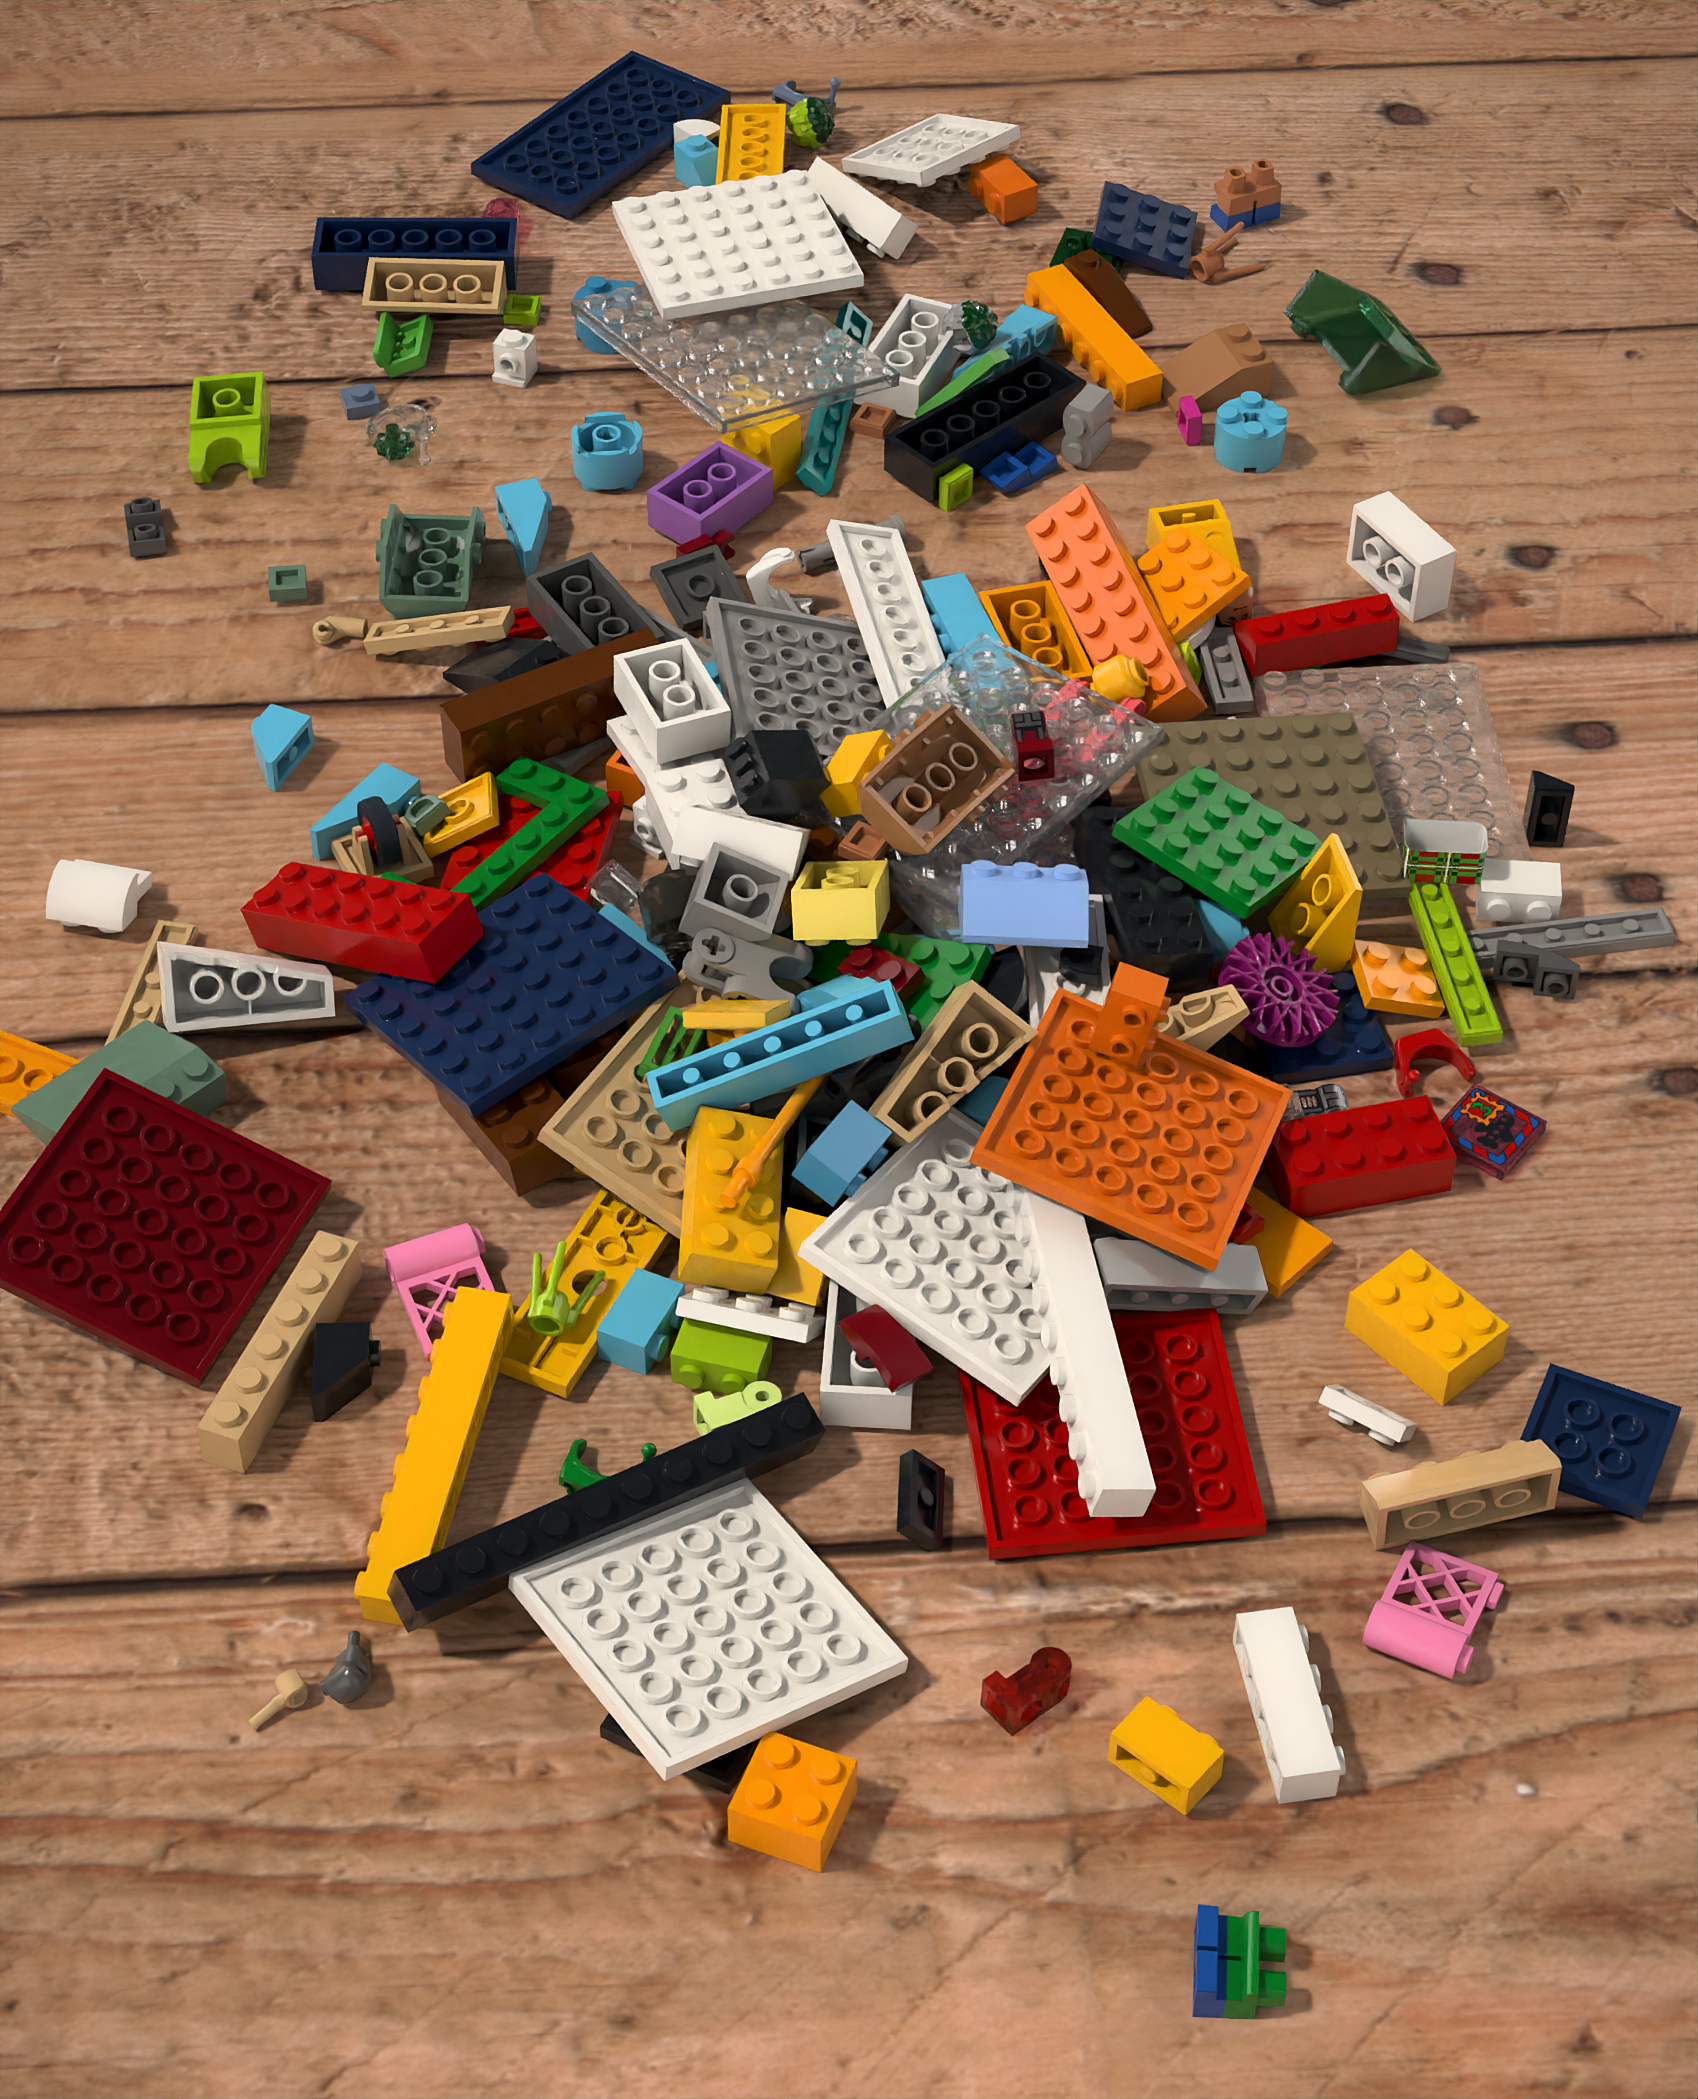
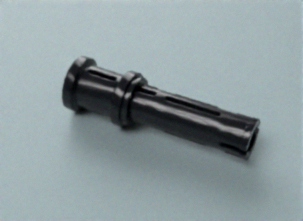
M905 1009L914 1040L834 1070L822 1080L824 1092L833 1100L838 1098L842 1100L882 1062L886 1063L896 1060L905 1045L914 1044L921 1037L922 1030L918 1019Z

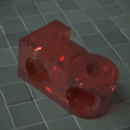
M1043 1647L1032 1655L1029 1664H1026L1006 1679L996 1670L982 1680L980 1706L1011 1737L1067 1696L1070 1687V1673L1072 1671L1071 1658L1060 1648Z

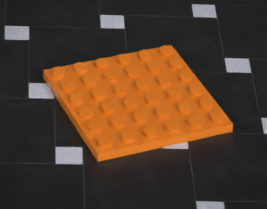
M1058 987L1036 1029L1039 1033L1028 1044L983 1130L969 1162L1214 1272L1293 1090L1162 1032H1158L1151 1052L1143 1049L1137 1066L1088 1049L1102 1006Z

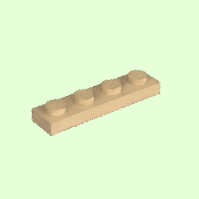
M512 606L373 623L363 644L367 655L382 653L388 656L403 650L416 649L417 651H427L435 646L443 645L460 647L469 642L482 640L490 643L497 642L507 637L516 618Z

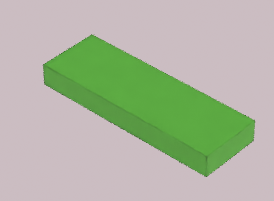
M998 348L986 353L915 411L916 413H914L915 416L923 415L980 383L1010 359L1004 348Z

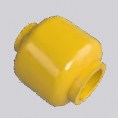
M1120 654L1094 667L1092 672L1093 682L1090 683L1089 690L1097 704L1103 703L1112 710V708L1117 709L1126 697L1141 700L1145 695V686L1149 685V678L1138 658L1132 659L1126 654Z

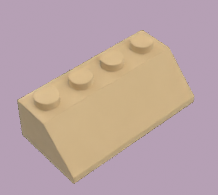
M369 257L361 304L362 310L503 315L507 296L504 261Z
M1541 1439L1530 1442L1515 1440L1505 1444L1501 1449L1484 1453L1478 1450L1468 1451L1454 1460L1441 1463L1426 1461L1417 1464L1412 1470L1395 1474L1391 1472L1376 1473L1367 1480L1361 1481L1359 1503L1374 1549L1377 1551L1407 1544L1410 1540L1414 1542L1555 1509L1562 1465L1559 1458Z

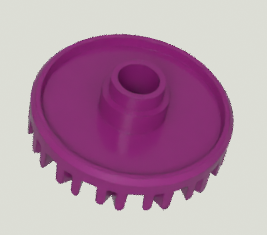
M1270 932L1264 937L1261 933H1258L1252 940L1247 935L1227 954L1220 965L1218 973L1219 987L1233 984L1249 1009L1250 1014L1239 1024L1261 1040L1278 1046L1302 1047L1315 1042L1336 1019L1335 1016L1338 1013L1337 1010H1334L1340 1000L1336 996L1338 990H1327V987L1333 981V976L1325 974L1327 972L1326 967L1318 973L1312 968L1318 957L1317 955L1307 957V948L1303 949L1298 955L1290 951L1295 944L1293 939L1287 944L1285 937L1281 936L1272 944Z

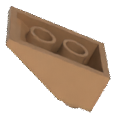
M1245 323L1216 329L1158 366L1163 372L1161 397L1175 417H1178L1179 400L1185 396H1193L1200 412L1219 408L1225 402L1240 397L1245 391H1256L1261 397L1270 396L1274 361Z

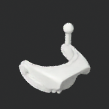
M789 548L773 549L766 553L760 562L747 572V583L756 605L778 609V591L770 584L768 577L780 565L794 560V551ZM792 598L793 601L799 602L803 614L810 615V610H812L814 605L812 598Z

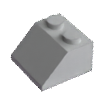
M714 842L698 870L678 931L695 938L699 931L713 928L748 942L769 939L790 874Z

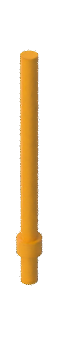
M828 1073L799 1084L750 1155L742 1157L732 1171L733 1179L720 1196V1201L723 1205L729 1208L735 1207L747 1188H752L756 1185L764 1173V1164Z

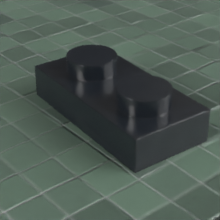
M912 1449L900 1456L896 1531L930 1552L943 1545L945 1469Z

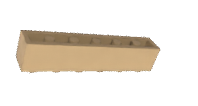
M318 1230L197 1426L203 1461L245 1474L313 1360L316 1323H335L363 1277L359 1242Z

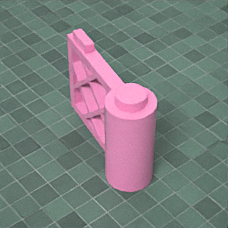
M468 1223L383 1249V1258L388 1276L394 1289L399 1293L427 1361H430L433 1346L428 1332L434 1322L442 1324L443 1313H440V1310L448 1297L451 1299L455 1298L457 1289L453 1287L457 1279L476 1274L480 1283L477 1289L496 1292L480 1257V1254L486 1252L481 1232L478 1228L471 1229ZM427 1289L440 1295L433 1308L430 1309L414 1303L411 1294ZM421 1317L426 1318L424 1324L422 1322Z
M1410 1540L1381 1600L1376 1602L1370 1614L1362 1644L1452 1680L1457 1671L1466 1674L1475 1651V1647L1468 1645L1485 1607L1494 1610L1504 1589V1585L1497 1582L1499 1574ZM1413 1559L1433 1566L1436 1573L1418 1577L1411 1563ZM1467 1579L1483 1586L1481 1590L1463 1594L1455 1581ZM1444 1584L1451 1597L1433 1601L1426 1588ZM1414 1591L1421 1604L1409 1606L1394 1600V1598L1398 1594ZM1459 1608L1466 1620L1464 1627L1445 1620L1440 1612Z

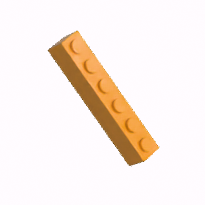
M1063 264L1027 274V287L1024 290L1026 305L1058 316L1057 338L1059 342L1068 348L1076 361L1081 363L1091 374L1095 382H1098L1104 389L1111 391L1113 400L1124 412L1161 401L1163 372Z

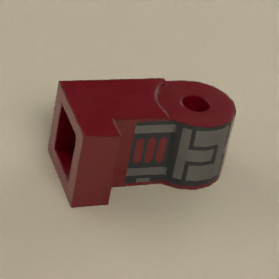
M1044 711L1011 714L1013 754L1016 768L1019 770L1017 773L1019 782L1055 778L1054 745L1052 738H1049ZM1037 758L1045 764L1040 768L1030 769L1024 766V761Z

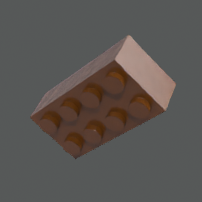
M542 1074L474 1118L434 1084L440 1104L518 1197L576 1167L537 1140L541 1129L566 1102Z

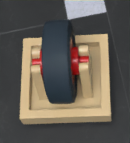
M372 796L359 801L357 804L359 826L353 827L352 833L330 840L332 852L345 872L379 878L385 872L390 871L414 883L434 877L433 864L410 825L405 820V817H399L398 814L391 815L387 805L379 796Z

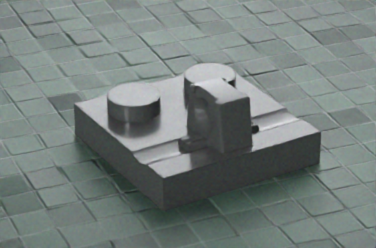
M717 544L651 566L649 575L658 588L678 628L684 632L703 626V611H706L710 596L749 603Z

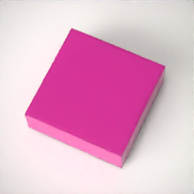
M1193 396L1181 397L1178 408L1177 426L1188 446L1200 445L1203 416Z

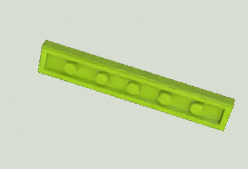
M1410 881L1412 887L1407 899L1461 1047L1502 1042L1503 1030L1448 884Z

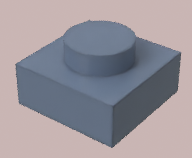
M374 383L356 384L352 387L340 389L341 402L347 420L382 414L381 403Z

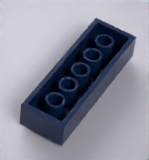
M317 217L311 253L315 290H327L330 292L339 290L364 291L369 257L504 261L507 290H516L520 255L518 218Z

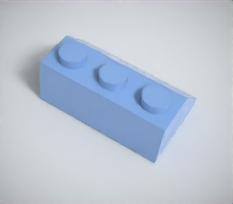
M977 860L972 862V864H961L958 913L962 943L1088 948L1089 884L1086 870L1079 869L1071 864H1059L1055 868L1038 867L1029 862H1018L1013 866H1001L987 860Z

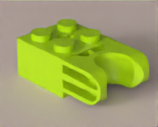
M263 371L193 378L188 461L194 484L211 483L215 471L219 467L230 463L244 465L248 469L249 479L266 477L271 400Z

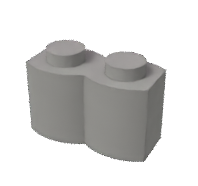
M1088 383L1065 408L1063 426L1066 434L1062 439L1061 453L1066 463L1087 470L1110 444L1112 428L1108 419L1112 416L1114 410V400L1110 390Z

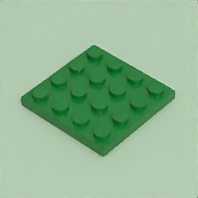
M1201 765L1186 773L1116 822L1112 832V836L1244 920L1296 881L1324 843L1311 831L1300 828L1284 818L1279 811L1268 808L1252 798L1245 790L1234 787L1221 779L1217 773Z

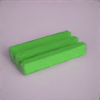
M670 1005L639 1066L637 1075L644 1078L647 1072L671 1063L687 1031L686 1027H683L684 1011ZM673 1019L679 1020L681 1023L660 1065L652 1063ZM696 1029L682 1059L694 1055L706 1029Z

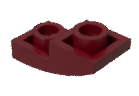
M878 1304L848 1316L838 1323L860 1361L862 1362L869 1358L872 1360L891 1393L926 1377L934 1369L908 1332Z

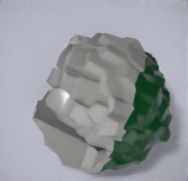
M963 299L953 304L944 316L942 332L953 330L954 338L956 340L962 339L963 342L960 345L953 346L958 352L968 355L982 352L994 340L997 334L998 317L986 304Z

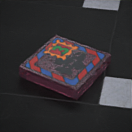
M1476 1083L1471 1086L1440 1121L1456 1156L1500 1181L1507 1176L1541 1137L1547 1125L1546 1120Z

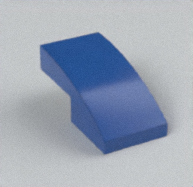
M1033 440L1013 456L1004 451L983 467L979 473L982 478L1003 493L1021 489L1040 480L1056 469L1058 462L1056 456Z

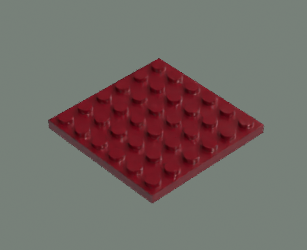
M104 1067L0 1210V1288L199 1388L331 1190L332 1180Z

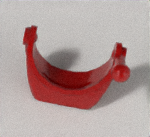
M1440 1028L1401 1037L1395 1042L1396 1079L1402 1096L1412 1097L1414 1095L1413 1084H1416L1421 1079V1074L1418 1070L1411 1069L1409 1071V1064L1418 1059L1435 1058L1448 1062L1458 1069L1466 1081L1472 1080L1476 1076L1474 1065L1468 1061L1456 1042Z

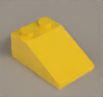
M1331 833L1267 918L1276 941L1281 936L1285 937L1287 944L1292 939L1295 940V944L1290 951L1297 955L1307 948V957L1317 955L1318 957L1312 968L1318 973L1326 967L1327 972L1325 974L1340 972L1352 956L1363 893L1337 834Z

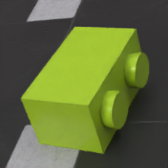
M685 1317L670 1354L671 1380L673 1383L682 1384L691 1389L700 1388L726 1395L739 1391L743 1392L749 1384L766 1380L773 1360L772 1336Z

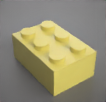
M888 860L807 862L791 890L793 940H805V944L809 946H822L829 944L830 940H846V943L849 945H866L871 943V939H877L890 910Z

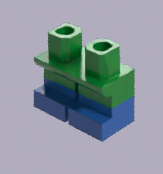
M1198 1904L1194 1928L1192 2017L1254 2019L1256 2007H1284L1286 1972L1259 1970V1961L1284 1963L1286 1955V1928L1259 1924V1911H1251L1244 1914L1243 1917L1219 1915L1218 1906Z

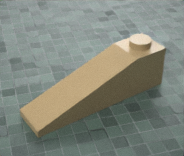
M1233 984L1184 996L1179 1004L1169 1007L1164 1022L1155 1020L1154 1026L1159 1027V1032L1206 1052L1245 1019L1250 1012Z

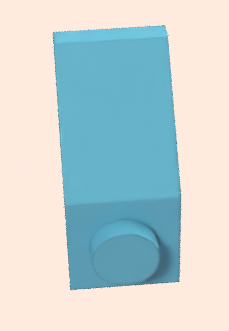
M702 134L693 135L675 143V177L688 189L693 186L706 187L715 185L719 148Z
M271 703L261 716L255 718L251 726V737L254 741L256 758L269 790L276 792L315 745L311 716Z

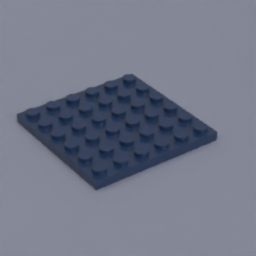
M542 872L538 876L528 879L525 884L504 897L496 899L491 905L477 913L485 934L436 984L380 973L369 981L361 983L356 989L342 998L348 1011L474 1118L681 985L676 970L548 874Z

